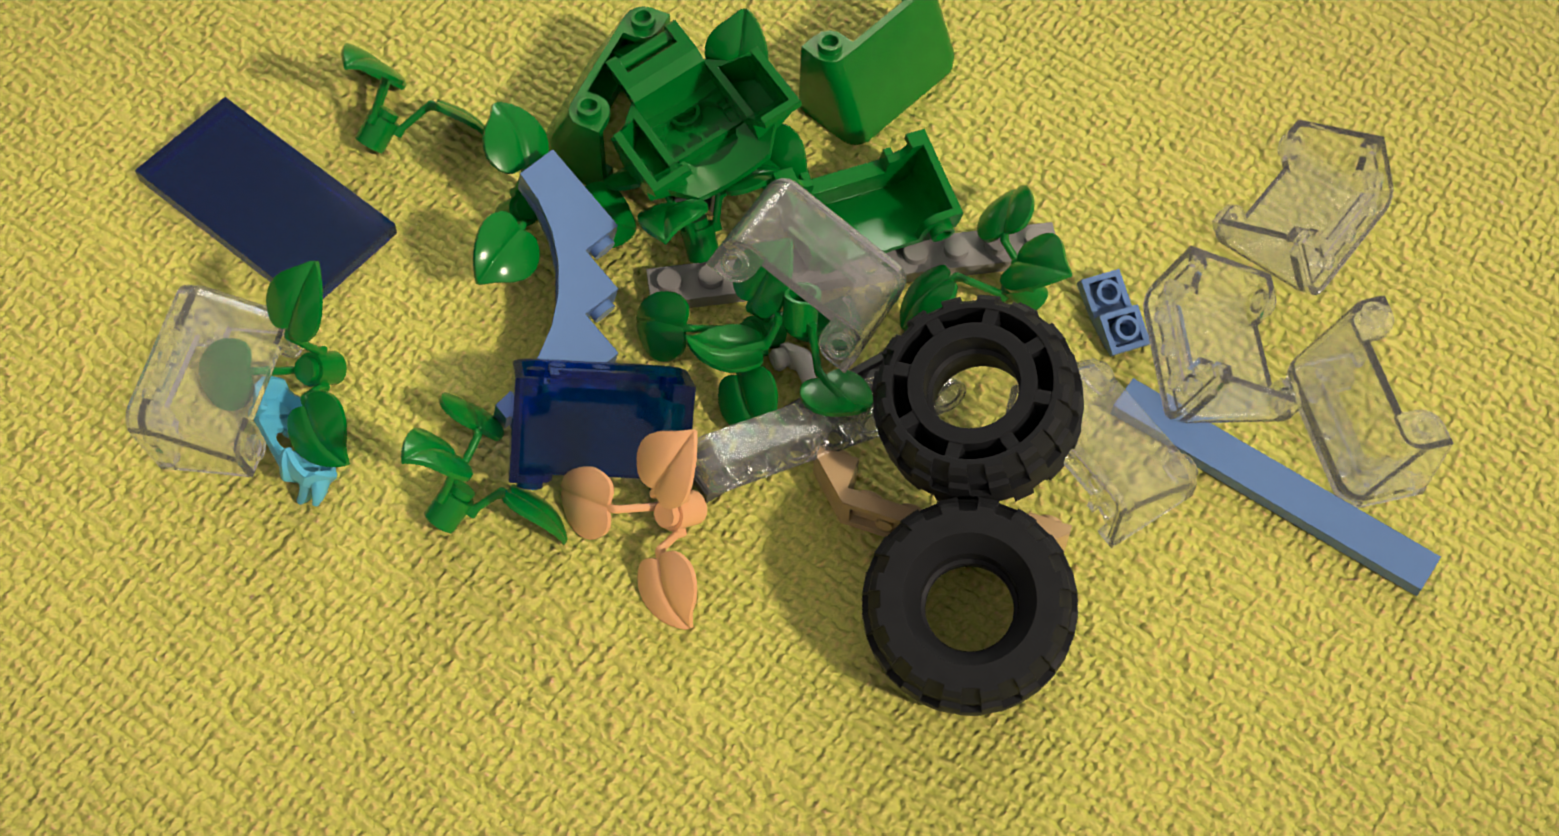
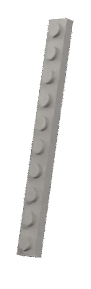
M1053 223L1030 224L1017 233L1009 234L1010 243L1017 255L1021 247L1032 238L1044 233L1055 234ZM977 231L954 233L949 238L939 242H933L932 239L841 266L837 272L825 277L808 273L794 252H792L789 286L807 284L816 288L819 293L907 283L914 282L922 273L938 265H946L950 269L951 275L955 272L966 276L1001 272L1011 265V259L1001 244L1000 238L994 242L986 243L978 236ZM737 258L646 269L649 295L659 291L676 292L687 300L689 308L745 302L736 295L733 288V268Z

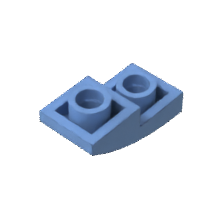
M1119 269L1082 279L1077 283L1091 322L1110 357L1151 344L1138 304L1132 306Z

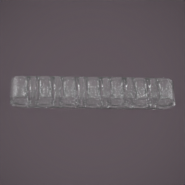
M956 375L944 384L935 402L937 415L954 409L965 397L966 386ZM874 376L864 379L870 389H872ZM798 402L705 434L697 439L695 471L713 493H723L818 459L833 450L840 451L879 437L872 412L873 406L870 411L862 412L859 415L829 417L816 414L806 408L802 402Z

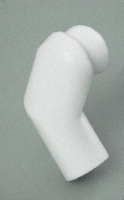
M787 342L780 344V348L770 351L769 359L775 370L781 371L789 367L797 371L802 383L806 380L817 378L814 373L812 354L808 349Z

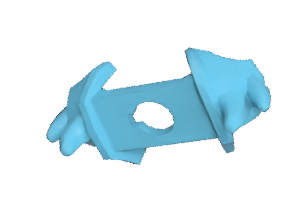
M275 376L262 378L254 385L253 405L248 411V418L254 420L279 466L281 479L285 482L299 484L297 503L299 505L305 504L312 498V506L317 507L324 500L329 485L337 479L336 467H324L313 464L301 457L296 451H292L291 447L284 448L278 443L276 438L278 433H283L285 437L289 438L287 430L288 415L294 408L300 407L302 404L300 396L294 394L289 389L283 378Z

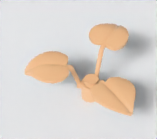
M695 429L658 431L647 435L641 441L637 451V472L640 480L651 488L649 492L650 497L657 499L658 502L627 505L611 504L614 495L612 480L606 473L595 467L584 466L572 469L565 474L561 482V499L566 518L572 529L585 539H599L608 533L611 527L610 513L654 511V517L658 525L672 531V534L656 547V558H647L640 562L637 580L639 593L649 611L663 623L684 630L693 628V612L697 600L696 574L691 562L683 554L674 550L666 552V550L677 539L686 537L687 527L701 524L707 515V504L704 497L698 491L691 490L697 461L698 431Z

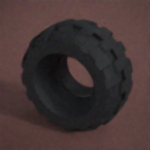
M978 295L977 300L962 301L961 297L942 301L941 308L928 314L923 310L907 321L908 329L902 335L896 334L895 337H892L882 352L883 362L879 367V371L874 373L871 389L873 394L872 412L878 435L889 458L904 478L919 491L923 489L932 494L938 501L958 497V499H978V497L998 501L1014 497V500L1018 501L1033 494V488L1042 481H1047L1048 479L1051 481L1064 467L1065 458L1071 449H1075L1078 442L1084 412L1082 380L1075 356L1072 354L1065 337L1053 323L1048 324L1039 317L1037 310L1021 302L1007 304L1002 302L1000 296ZM980 366L994 367L1007 372L1018 382L1019 394L1014 405L1002 418L992 424L979 428H961L946 423L938 417L935 411V402L944 384L963 370Z
M958 497L937 501V504L920 511L917 509L902 519L900 524L888 536L884 537L874 552L873 559L866 572L862 591V618L866 637L876 661L887 677L902 692L920 704L937 711L960 716H981L1004 711L1021 704L1039 692L1056 674L1067 656L1075 635L1078 618V593L1073 570L1069 566L1063 549L1053 535H1050L1043 529L1035 518L1021 509L1016 510L1003 505L998 500L978 497V499H958ZM977 567L988 570L1005 583L1011 594L1014 609L1011 625L997 643L986 649L961 651L951 648L936 637L928 624L925 613L928 593L940 576L956 568Z

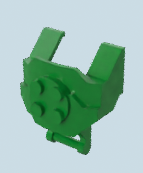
M676 20L664 25L663 32L619 59L614 56L605 62L609 73L615 82L621 86L631 102L624 126L613 135L611 140L623 166L631 177L635 179L650 201L668 196L704 201L738 183L771 158L776 130L793 111L802 106L801 100L758 46L751 49L750 53L730 61L703 59L695 44Z

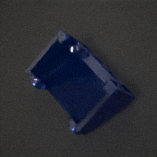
M526 358L514 360L511 382L509 483H516V486L522 489L537 490L543 488V483L552 481L553 475H565L572 469L584 466L598 468L606 473L608 477L640 479L637 472V451L641 441L647 435L658 431L688 430L693 427L696 386L688 371L678 367L663 365Z

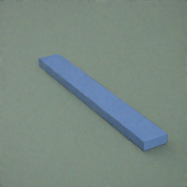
M1134 378L1111 408L1109 416L1415 596L1420 593L1441 556Z

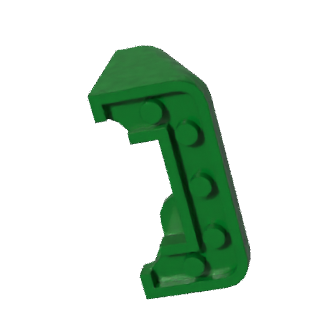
M902 0L899 5L853 42L837 31H822L814 35L801 46L799 99L802 106L800 109L847 144L860 145L871 140L946 77L953 68L955 53L939 1Z
M645 6L630 10L593 54L546 130L549 152L554 150L581 183L588 185L593 182H603L606 177L613 174V168L606 164L603 131L610 120L611 106L620 91H624L609 73L605 62L614 56L619 59L663 32L664 25L670 22V14Z
M925 129L907 133L904 137L907 144L901 150L893 153L891 147L883 149L878 160L811 179L807 171L800 173L799 179H797L792 167L772 173L771 183L768 186L764 199V206L785 240L791 241L792 251L808 273L825 277L837 272L841 266L930 239L933 242H939L955 233L954 228L960 222L964 213Z

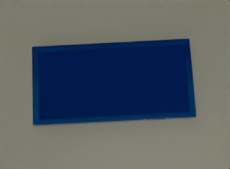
M226 97L135 170L138 179L269 282L286 269L308 261H319L322 275L323 299L397 234L394 222Z

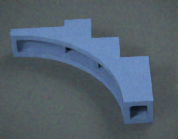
M551 150L521 172L519 177L518 189L535 212L549 243L555 271V311L550 331L539 356L522 380L495 405L494 417L497 418L504 429L514 421L518 426L526 422L537 412L538 408L535 405L546 396L554 399L562 394L571 385L569 378H572L581 390L590 383H593L596 387L599 386L615 372L612 366L615 364L618 356L616 349L591 321V319L596 323L601 321L615 308L613 302L615 301L618 288L591 256L599 259L615 245L613 240L618 225L554 150Z

